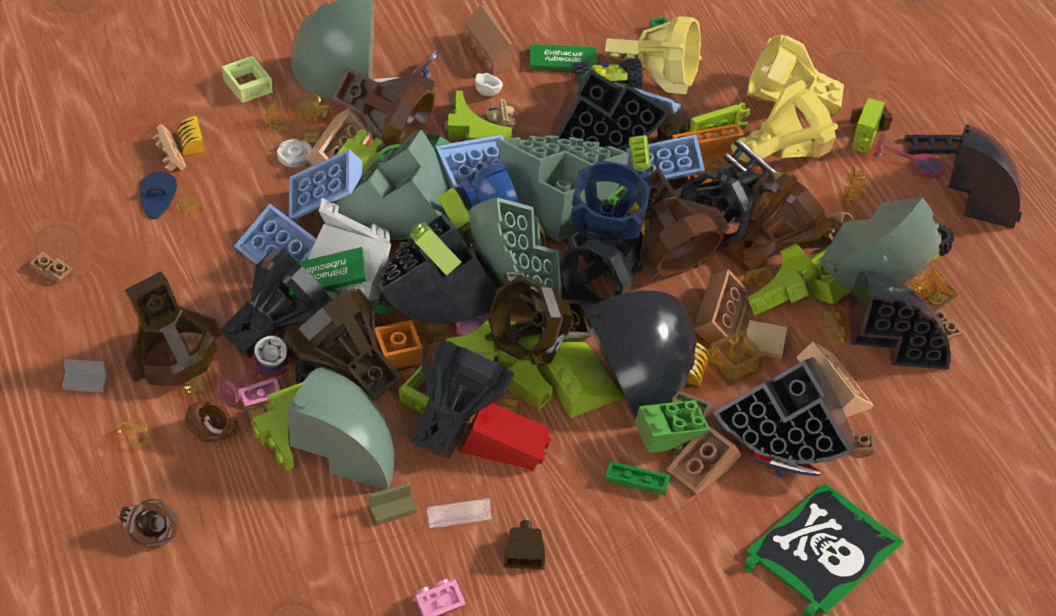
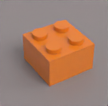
M412 320L375 327V343L377 348L395 370L423 363V348Z

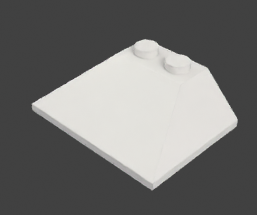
M321 198L319 213L325 224L387 243L390 242L388 230L374 223L368 228L338 213V205Z

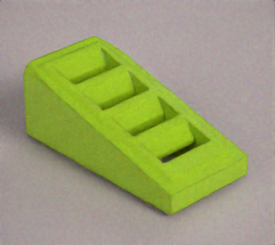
M647 136L630 137L632 167L636 171L650 169Z

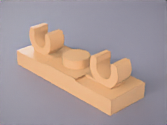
M160 124L156 127L159 134L154 135L153 140L156 141L155 145L159 149L162 148L168 156L162 160L166 164L165 168L173 171L177 166L182 171L186 168V165L172 133Z

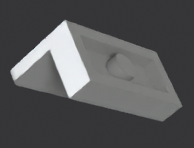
M64 360L65 376L62 383L63 390L103 393L107 380L104 362Z

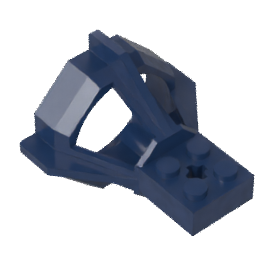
M605 160L580 170L575 184L572 199L573 208L569 222L580 230L586 229L612 240L635 239L639 237L642 220H644L650 192L648 183L651 175L648 172L639 175L632 166ZM596 182H614L628 190L620 203L613 206L611 203H602L597 196ZM583 189L585 191L586 204L582 201L580 197V194L583 191ZM637 201L638 211L626 217L633 204ZM582 250L580 253L587 262L600 258V255L589 250Z

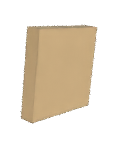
M749 320L743 352L782 360L787 327Z

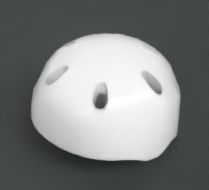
M478 73L476 75L475 87L481 95L490 97L497 95L501 91L503 84L497 77L489 73Z
M264 337L255 346L257 360L265 367H277L286 359L287 347L279 337Z

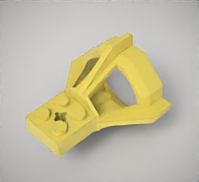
M679 16L670 22L643 30L639 41L607 38L605 52L616 60L639 58L642 67L666 93L685 95L687 94L688 86L691 87L698 71L699 60H701L699 22L693 17Z
M774 35L768 39L767 45L760 54L749 79L747 96L758 101L777 102L784 87L797 80H803L806 89L813 90L829 113L835 115L842 104L844 84L819 73L814 68L804 44L788 36Z
M797 80L783 88L768 119L762 123L761 129L752 131L751 135L739 138V140L761 159L769 155L777 158L806 156L818 158L831 151L836 139L834 130L838 127L836 123L831 121L829 111L813 90L806 89L803 80ZM795 106L803 113L810 127L802 128ZM734 143L730 145L732 153H734L738 147ZM742 153L738 158L745 162L750 161V158L745 153Z

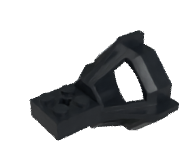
M729 163L719 168L718 172L711 170L684 184L674 192L679 198L692 202L708 199L716 201L717 207L728 225L735 218L741 217L737 231L731 234H723L724 239L718 245V247H721L745 234L753 201L750 188L760 179L761 174L749 169L738 174L734 165ZM707 179L721 182L719 186L698 188Z
M583 229L570 237L569 243L571 247L563 252L560 264L561 293L566 292L569 300H580L583 310L607 300L592 293L585 285L602 274L611 277L616 291L613 297L629 293L633 276L643 268L639 261L643 240L642 232L640 231L639 237L635 239L612 240ZM582 250H589L600 255L602 260L581 272L578 270V258Z
M274 249L255 267L250 300L220 330L232 344L247 357L251 358L255 354L256 344L262 338L272 336L276 331H281L280 329L305 323L333 299L288 252L285 253L281 249ZM290 290H291L298 298L292 299L291 296H290Z
M440 340L431 345L422 364L429 402L424 409L410 442L450 459L466 422L474 414L505 395L514 373L469 349L457 346L451 341Z

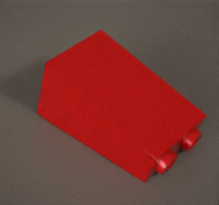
M492 403L475 414L460 451L534 470L537 464H542L546 453L543 450L548 448L551 438L548 437L551 429Z

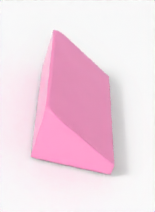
M275 377L238 389L237 394L245 409L267 402L269 394L281 389Z

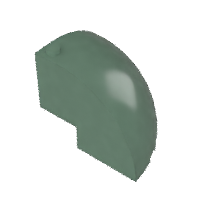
M337 0L330 4L326 3L318 7L316 12L312 15L309 14L303 20L302 25L295 33L290 54L292 73L303 88L319 98L339 103L333 100L332 97L347 67L373 79L374 0ZM357 89L354 90V92L356 93V95L359 94V92H360L359 89H358V90H357Z
M419 130L404 140L397 147L396 151L391 149L383 156V160L379 158L370 165V168L364 174L362 173L351 194L332 202L339 206L338 213L368 228L374 223L388 230L389 240H405L411 238V229L416 224H421L422 222L428 224L442 213L447 216L437 197L449 190L436 152L423 131Z
M529 136L527 140H520L521 138L519 137L502 140L500 143V160L512 181L519 203L534 208V217L539 218L544 234L551 237L554 241H562L580 231V229L569 222L578 172L602 160L627 165L629 153L611 146L606 149L600 147L598 142H583V139L569 137V140L559 139V136H545L544 138ZM608 181L596 182L597 196L603 203L618 189L619 184ZM583 189V191L580 194V197L582 201L586 204L585 191Z
M498 197L473 206L468 214L472 239L483 264L493 278L503 286L506 284L503 277L504 273H523L526 277L551 287L555 291L557 298L562 300L559 251L540 246L539 218L534 217V208ZM521 293L518 295V297L526 302L534 304L533 300Z
M923 197L881 202L871 219L844 222L819 262L838 282L852 290L860 272L880 274L904 284L925 270L939 252V245L941 243V233H938L937 230L939 224L934 222L932 218L934 213Z
M325 368L315 369L304 380L288 407L290 446L328 457L331 474L384 490L389 489L394 473L395 456L393 440L383 414L368 394L354 382L334 371Z

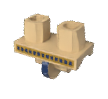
M500 99V106L498 108L491 107L486 113L487 118L496 122V125L512 127L513 130L516 123L515 119L512 118L514 108L506 106V100Z

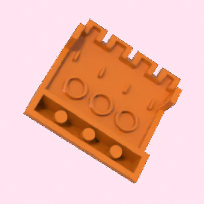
M739 124L672 135V139L697 135L705 173L684 177L687 183L711 170L718 172L719 168L729 164L723 159V156L726 153L731 156L733 153L730 145L737 139L744 137ZM737 159V162L740 163L743 167H745L748 163ZM755 164L751 171L761 173V167ZM707 179L702 184L715 182L717 180Z

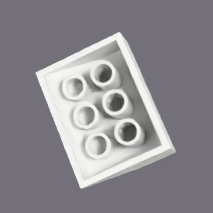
M323 224L307 260L362 247L365 257L366 281L336 288V290L345 292L353 288L360 289L369 300H378L381 293L379 282L382 281L380 275L385 271L384 267L388 261L391 244Z

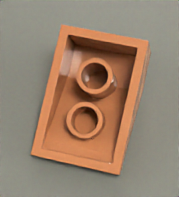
M710 426L709 432L692 439L666 469L696 494L726 473L741 456V453L734 444Z

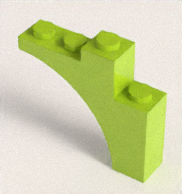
M456 91V98H452V108L456 109H452V114L448 115V121H445V131H448V138L465 139V141L503 135L504 140L512 138V127L496 125L480 118L467 106L463 91Z
M797 243L780 251L783 258L782 265L771 282L758 292L747 297L752 313L755 316L785 301L790 300L793 303L809 295L805 283L818 276L813 262Z
M488 320L470 333L446 338V341H451L457 346L469 349L475 353L485 352V358L493 362L494 357L498 356L495 341H486L485 335L491 332Z
M543 334L522 337L518 343L522 347L532 350L539 343ZM498 350V362H500V365L514 373L507 390L538 411L551 401L552 386L544 380L536 365H532L530 360H518Z
M302 383L269 394L268 404H266L268 412L253 417L254 426L251 427L254 437L259 438L262 445L268 443L270 449L275 450L278 463L283 464L286 471L294 468L293 454L289 447L288 407Z

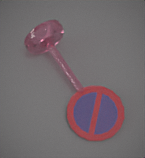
M881 133L872 156L880 157L884 149L913 160L916 169L926 176L938 177L943 174L945 166L938 157L927 153L915 157L885 145L887 136Z
M255 355L252 362L254 372L237 384L224 379L216 384V392L219 398L228 406L236 405L240 400L238 388L258 374L268 377L283 374L288 367L287 358L281 365L270 368L263 366Z

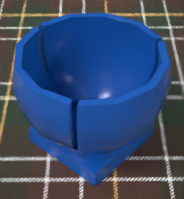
M500 161L490 163L480 169L472 182L467 180L459 182L469 210L483 201L496 197L519 203L512 181Z

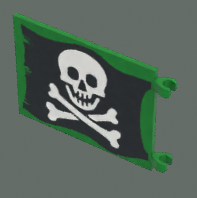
M824 483L747 549L746 553L750 556L745 560L746 565L743 568L747 572H752L760 563L810 602L805 608L804 616H815L819 610L827 615L892 555L904 541Z

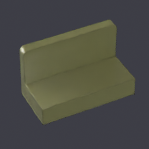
M409 483L369 495V510L376 526L416 514V507L410 496Z

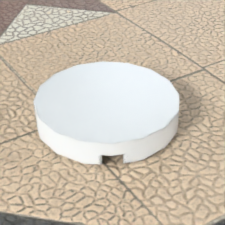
M298 139L286 140L279 145L277 158L285 166L301 167L309 163L305 158L312 150V147L304 140L303 142L298 141Z

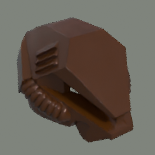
M217 401L195 402L187 408L185 426L199 440L211 443L238 436V420L235 417H230L229 412L221 403Z
M147 499L142 501L140 505L123 507L119 515L122 525L129 528L131 538L145 548L169 543L175 537L178 530L176 514L160 499Z

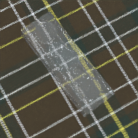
M489 497L426 506L429 528L492 519Z

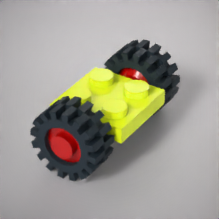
M639 58L625 59L624 69L618 64H610L609 67L594 65L590 68L588 62L573 63V84L577 77L592 69L609 81L624 80L625 84L627 83L633 88H642L643 68Z

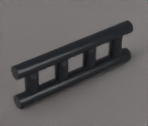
M905 135L904 141H911L912 146H908V153H957L958 146H953L952 142H960L962 135ZM918 141H928L929 146H919ZM935 142H945L946 146H936Z
M739 139L734 142V145L738 147L731 156L728 153L723 156V159L727 163L733 164L739 173L747 169L752 170L755 164L764 170L760 178L765 174L769 175L771 172H776ZM742 153H745L750 158L745 167L737 162Z

